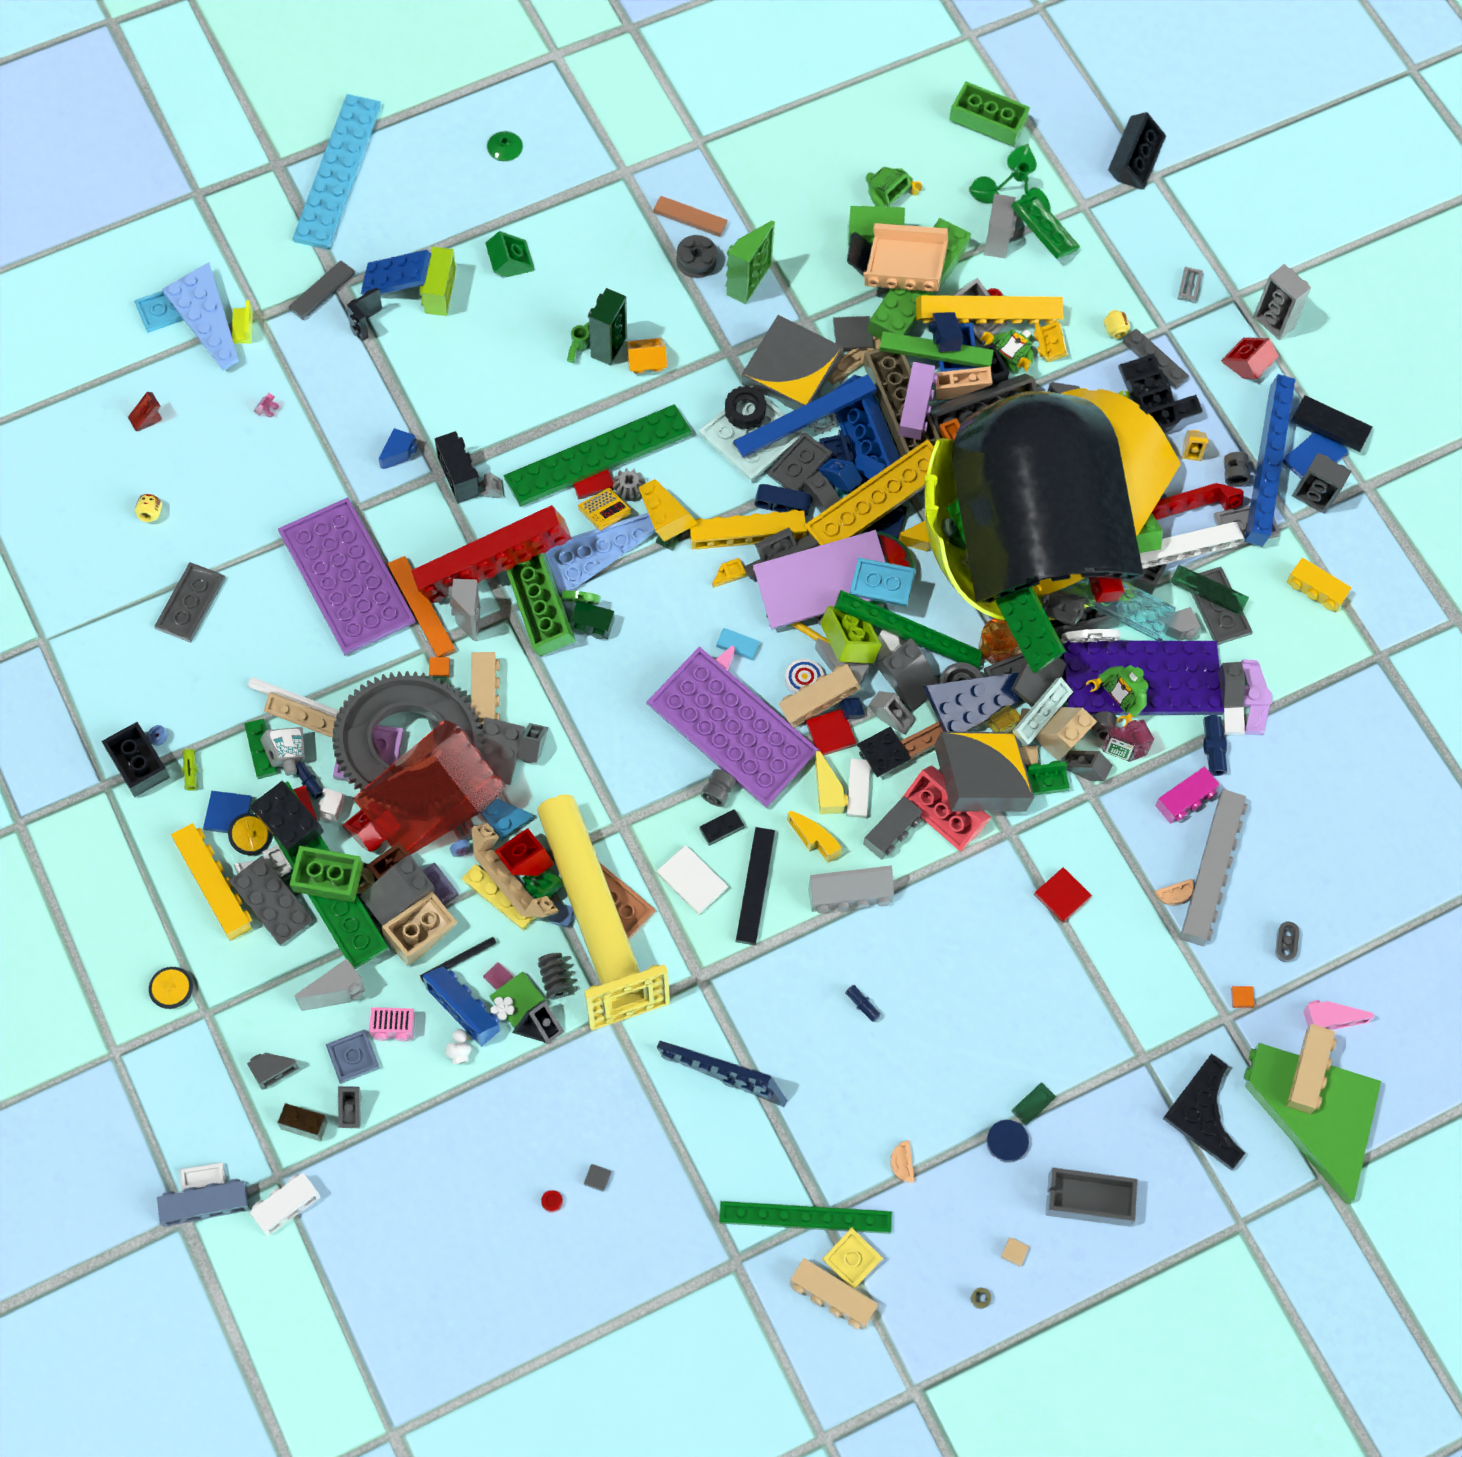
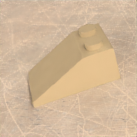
M431 892L383 925L382 936L408 966L432 948L457 924V921L436 895Z

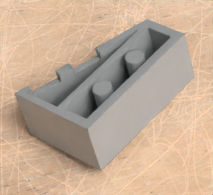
M994 194L984 250L985 256L1005 259L1009 238L1014 236L1017 213L1011 205L1016 200V197Z

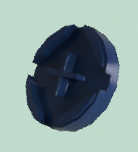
M1001 1120L989 1129L986 1138L987 1148L990 1154L1005 1163L1015 1162L1021 1159L1028 1149V1133L1016 1121Z

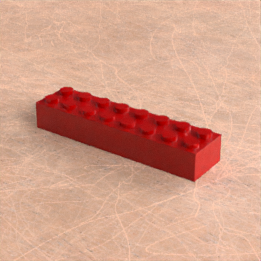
M550 505L411 571L418 591L431 603H437L449 596V586H453V579L477 580V583L486 578L496 576L501 571L512 569L516 564L527 562L538 554H544L555 546L564 545L572 537L565 519L553 505Z

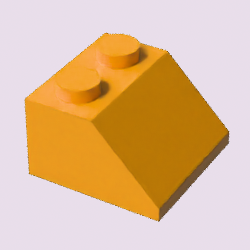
M663 338L625 341L628 365L633 373H644L645 370L650 369L658 372L662 371L663 368H667L666 346Z

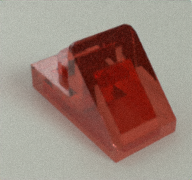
M146 392L128 416L135 431L139 432L162 420L158 412L161 406L153 392Z

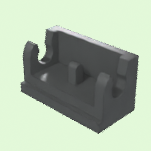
M1058 590L1044 594L1041 602H1044L1042 607L1049 618L1075 625L1084 615L1085 598Z

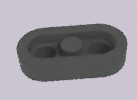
M1286 921L1278 928L1275 954L1282 962H1290L1297 955L1299 928L1295 923ZM1284 931H1288L1291 936H1286ZM1282 950H1286L1288 955H1284Z

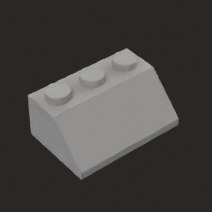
M453 579V586H449L450 607H452L451 615H455V621L458 626L473 641H478L481 605L477 580Z

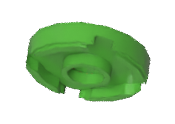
M573 590L562 591V599L567 602L576 603L579 601L590 605H598L600 603L601 596L594 593Z

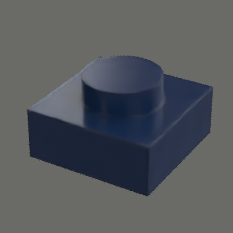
M859 697L845 698L839 702L845 719H861L865 715Z

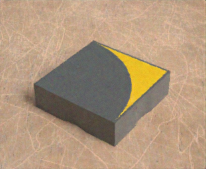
M777 315L741 374L742 384L748 387L753 386L755 389L760 390L761 394L772 397L786 407L796 410L819 398L823 386L831 378L843 358V347Z
M941 731L934 748L940 769L945 778V789L952 812H978L982 810L1000 812L1027 811L1034 799V794L1018 739L1013 732Z

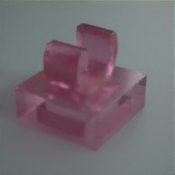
M267 393L262 397L253 412L259 416L265 413L267 417L271 418L274 413L269 408L272 407L275 410L279 408L277 403L272 402L275 396Z

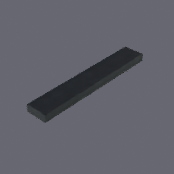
M755 827L736 943L756 946L775 830Z

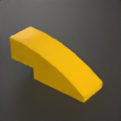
M794 811L788 812L787 821L809 851L817 848L827 863L841 855V845L823 827Z

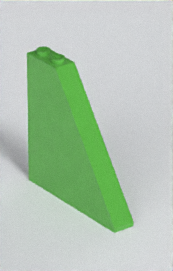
M1258 1043L1255 1048H1251L1248 1060L1251 1061L1250 1068L1247 1067L1243 1079L1246 1080L1245 1088L1346 1204H1350L1355 1200L1381 1081L1330 1065L1329 1070H1326L1324 1075L1327 1078L1325 1088L1321 1089L1319 1094L1322 1097L1321 1105L1312 1114H1308L1286 1106L1299 1055Z

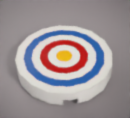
M810 659L795 660L788 666L785 672L786 686L793 694H796L801 687L813 684L824 673L815 661Z

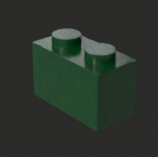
M577 601L570 620V626L577 634L585 633L592 635L596 639L604 638L608 640L615 620V613L613 610Z

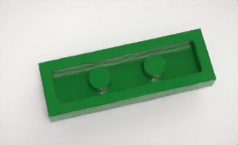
M264 718L244 723L257 780L277 775L276 767L271 766L260 739L267 730Z

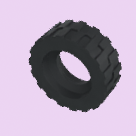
M739 386L728 393L725 400V416L729 423L739 427V429L755 428L758 424L762 423L766 414V400L760 390L754 387ZM742 400H749L754 404L755 410L749 415H742L737 411L736 405Z

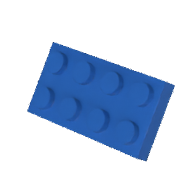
M426 249L368 262L361 294L364 295L365 292L376 287L380 290V294L424 285L431 253Z

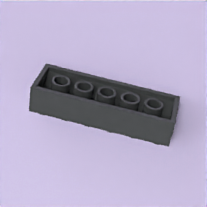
M1024 373L931 407L930 416L939 437L942 438L939 425L957 418L958 422L962 424L969 415L1002 398L1016 393L1037 391L1035 379Z

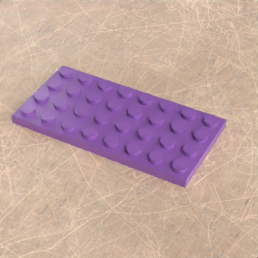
M348 497L278 528L281 538L344 656L416 623Z
M700 646L646 703L721 770L732 775L736 783L765 808L773 802L815 756L816 751H819L818 748Z

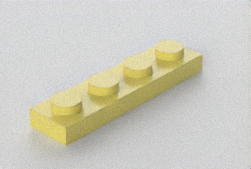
M474 864L462 877V881L522 931L536 918L521 916L490 876L477 864Z

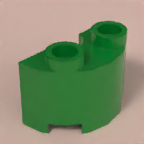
M548 869L538 876L525 875L522 877L526 884L524 888L530 896L534 895L535 899L544 896L550 898L561 890L564 885L562 879L555 874L552 875Z

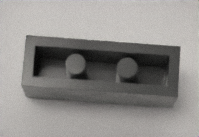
M903 796L865 836L863 845L881 860L886 855L889 857L896 849L895 845L899 841L902 843L909 835L908 831L912 827L915 829L921 823L922 810Z

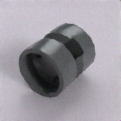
M1231 452L1224 456L1225 483L1228 486L1240 487L1249 483V457L1246 453Z
M714 769L708 779L709 783L701 791V797L714 806L722 807L728 798V793L733 790L736 780L729 773L720 769Z

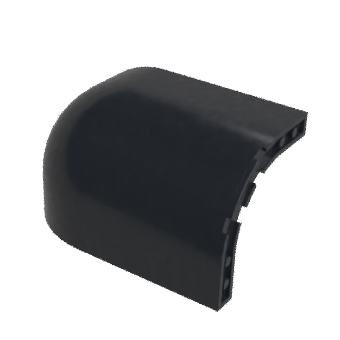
M1027 391L1002 398L974 412L962 422L954 439L952 465L976 602L992 603L1021 590L1040 585V580L1051 578L1052 582L1070 579V575L1081 574V578L1099 577L1128 581L1144 575L1118 439L1111 422L1099 407L1077 396L1047 391Z

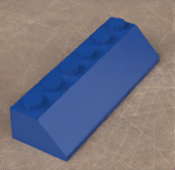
M853 375L836 389L860 378L861 376ZM874 393L835 412L844 436L847 435L848 449L852 451L854 460L858 451L887 466L900 459ZM860 474L863 480L862 484L870 480L869 478Z

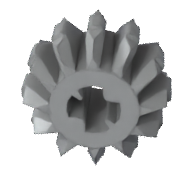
M626 467L625 472L619 470L618 476L614 477L613 489L616 490L617 496L622 495L624 500L630 497L632 501L633 496L640 497L638 487L645 484V479L642 478L641 472L636 473L635 468L629 471Z

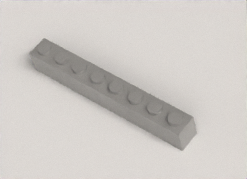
M1223 789L1219 795L1180 940L1202 947L1206 941L1211 940L1213 929H1210L1212 922L1215 923L1218 916V911L1215 910L1216 905H1220L1223 893L1220 892L1221 887H1225L1228 875L1225 872L1227 868L1230 869L1233 857L1230 856L1231 850L1235 851L1238 842V839H1235L1236 832L1240 833L1243 824L1240 821V817L1245 815L1248 805L1245 803V795Z

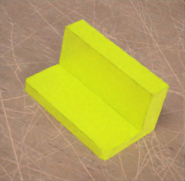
M246 300L245 308H233L232 340L234 344L252 343L253 311L250 300Z

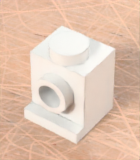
M323 788L324 799H321L318 805V810L320 811L319 818L325 822H337L345 802L344 795L341 792Z

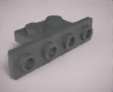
M788 527L755 543L760 559L744 566L748 577L752 579L756 577L753 565L818 547L819 544L811 535L795 541L793 533Z

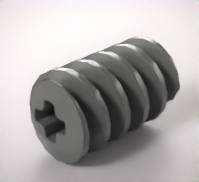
M549 953L538 959V967L540 968V975L543 976L542 982L545 984L544 990L547 991L546 997L548 999H559L569 994L566 990L571 985L569 983L564 984L569 978L568 976H562L566 972V968H560V966L564 965V961L557 960L562 957V953Z

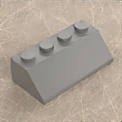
M892 865L810 875L808 892L812 912L826 913L833 909L845 911L850 907L862 909L874 904L878 906L890 904L894 897Z

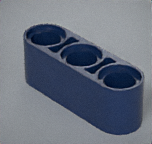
M760 484L756 492L754 505L761 509L780 513L791 510L804 511L806 517L809 512L812 496L801 491Z

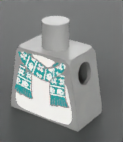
M303 728L266 730L260 739L271 766H283L285 775L296 774V764L300 763L305 755Z

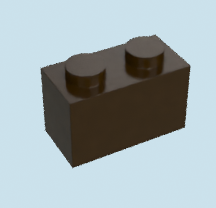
M285 1103L277 1123L281 1130L321 1142L328 1120L325 1115Z

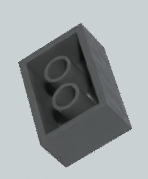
M1317 453L1291 496L1325 514L1342 490L1352 471L1347 469L1346 466L1334 462L1328 456Z

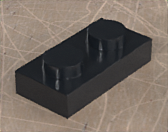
M733 809L700 826L699 830L710 846L744 828V824L736 810Z

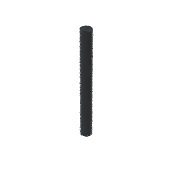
M491 937L419 976L424 983L423 975L440 967L448 970L497 943L494 937Z

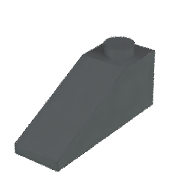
M820 471L804 481L803 492L812 496L811 502L821 513L840 500L832 485Z

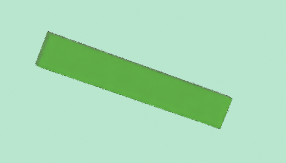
M882 332L879 351L980 368H991L994 351L962 345L961 351L938 352L936 344L934 345L931 339Z

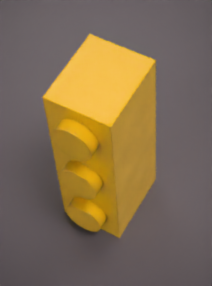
M1303 557L1293 569L1286 582L1293 589L1303 592L1308 598L1316 600L1326 609L1332 610L1335 613L1352 589L1351 586Z

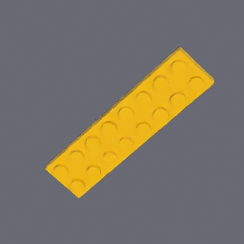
M928 439L806 523L804 526L807 532L818 542L819 546L860 534L925 488V476L927 475L934 446Z

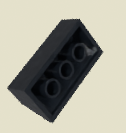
M1148 112L1130 116L1108 168V171L1117 182L1140 190L1145 189L1166 138L1164 131Z

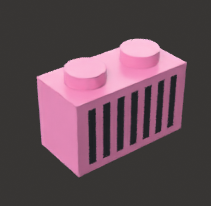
M371 1007L369 1027L371 1038L378 1041H385L387 1038H395L397 1041L413 1039L415 1021L413 1008Z

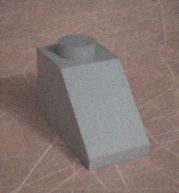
M1188 607L1155 618L1152 628L1154 631L1180 641L1196 637L1200 624L1192 608Z
M879 691L868 705L878 719L902 734L906 733L915 720L895 693Z

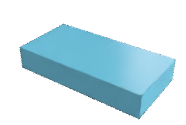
M723 628L716 647L727 650L733 645L735 647V654L753 660L760 641Z

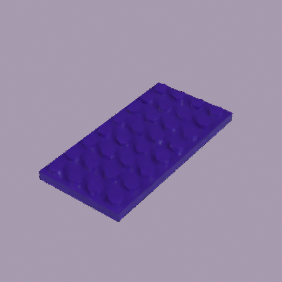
M1117 640L1113 642H1062L1066 651L1063 654V661L1067 663L1064 670L1065 682L1073 691L1067 699V707L1083 708L1090 715H1095L1101 711L1112 712L1115 715H1128L1102 686L1103 682L1100 688L1093 692L1091 690L1095 688V684L1092 682L1086 685V683L1091 679H1098L1099 675L1110 667L1123 666L1126 668L1131 665L1134 668L1138 667L1143 670V679L1149 686L1146 691L1147 704L1138 715H1223L1225 712L1218 676L1220 665L1217 641Z

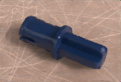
M303 762L297 763L296 774L301 779L302 786H306L313 799L320 798L323 795V789L315 780L316 776L310 773Z
M852 985L847 989L845 994L857 1005V1010H861L872 1022L880 1017L881 1013L869 1001L870 998L865 997L856 985Z

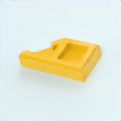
M740 558L721 564L712 582L713 588L746 577V571Z

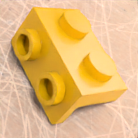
M1057 321L1043 327L1036 323L1034 336L1036 341H1039V347H1037L1039 356L1043 357L1047 363L1068 356L1060 322Z

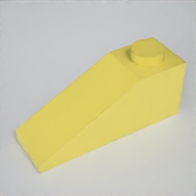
M816 751L815 768L819 815L844 813V807L848 806V796L844 794L843 786L821 752Z

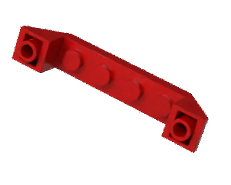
M1214 483L1160 499L1152 514L1156 520L1215 502H1219L1223 509L1227 511L1243 505L1244 491L1235 487Z

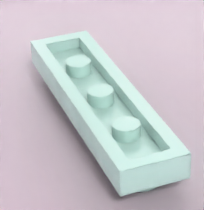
M1062 677L1057 678L1012 730L1024 746L1031 743L1073 693Z

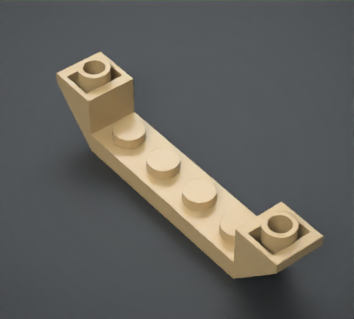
M488 823L473 826L471 831L474 858L519 914L524 917H546L557 914L559 910L547 896L533 899L492 848L499 839V836Z

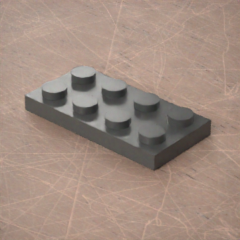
M263 856L229 880L232 887L279 946L313 921L312 917Z

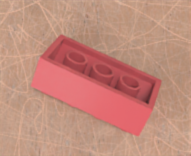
M932 765L919 773L903 795L922 810L921 818L960 852L982 831L992 818L984 810L978 812H952L945 789L944 775Z

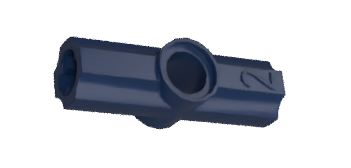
M1209 715L1203 718L1205 734L1203 749L1204 753L1207 754L1208 771L1213 776H1221L1227 773L1225 756L1227 740L1223 736L1221 717L1217 715Z

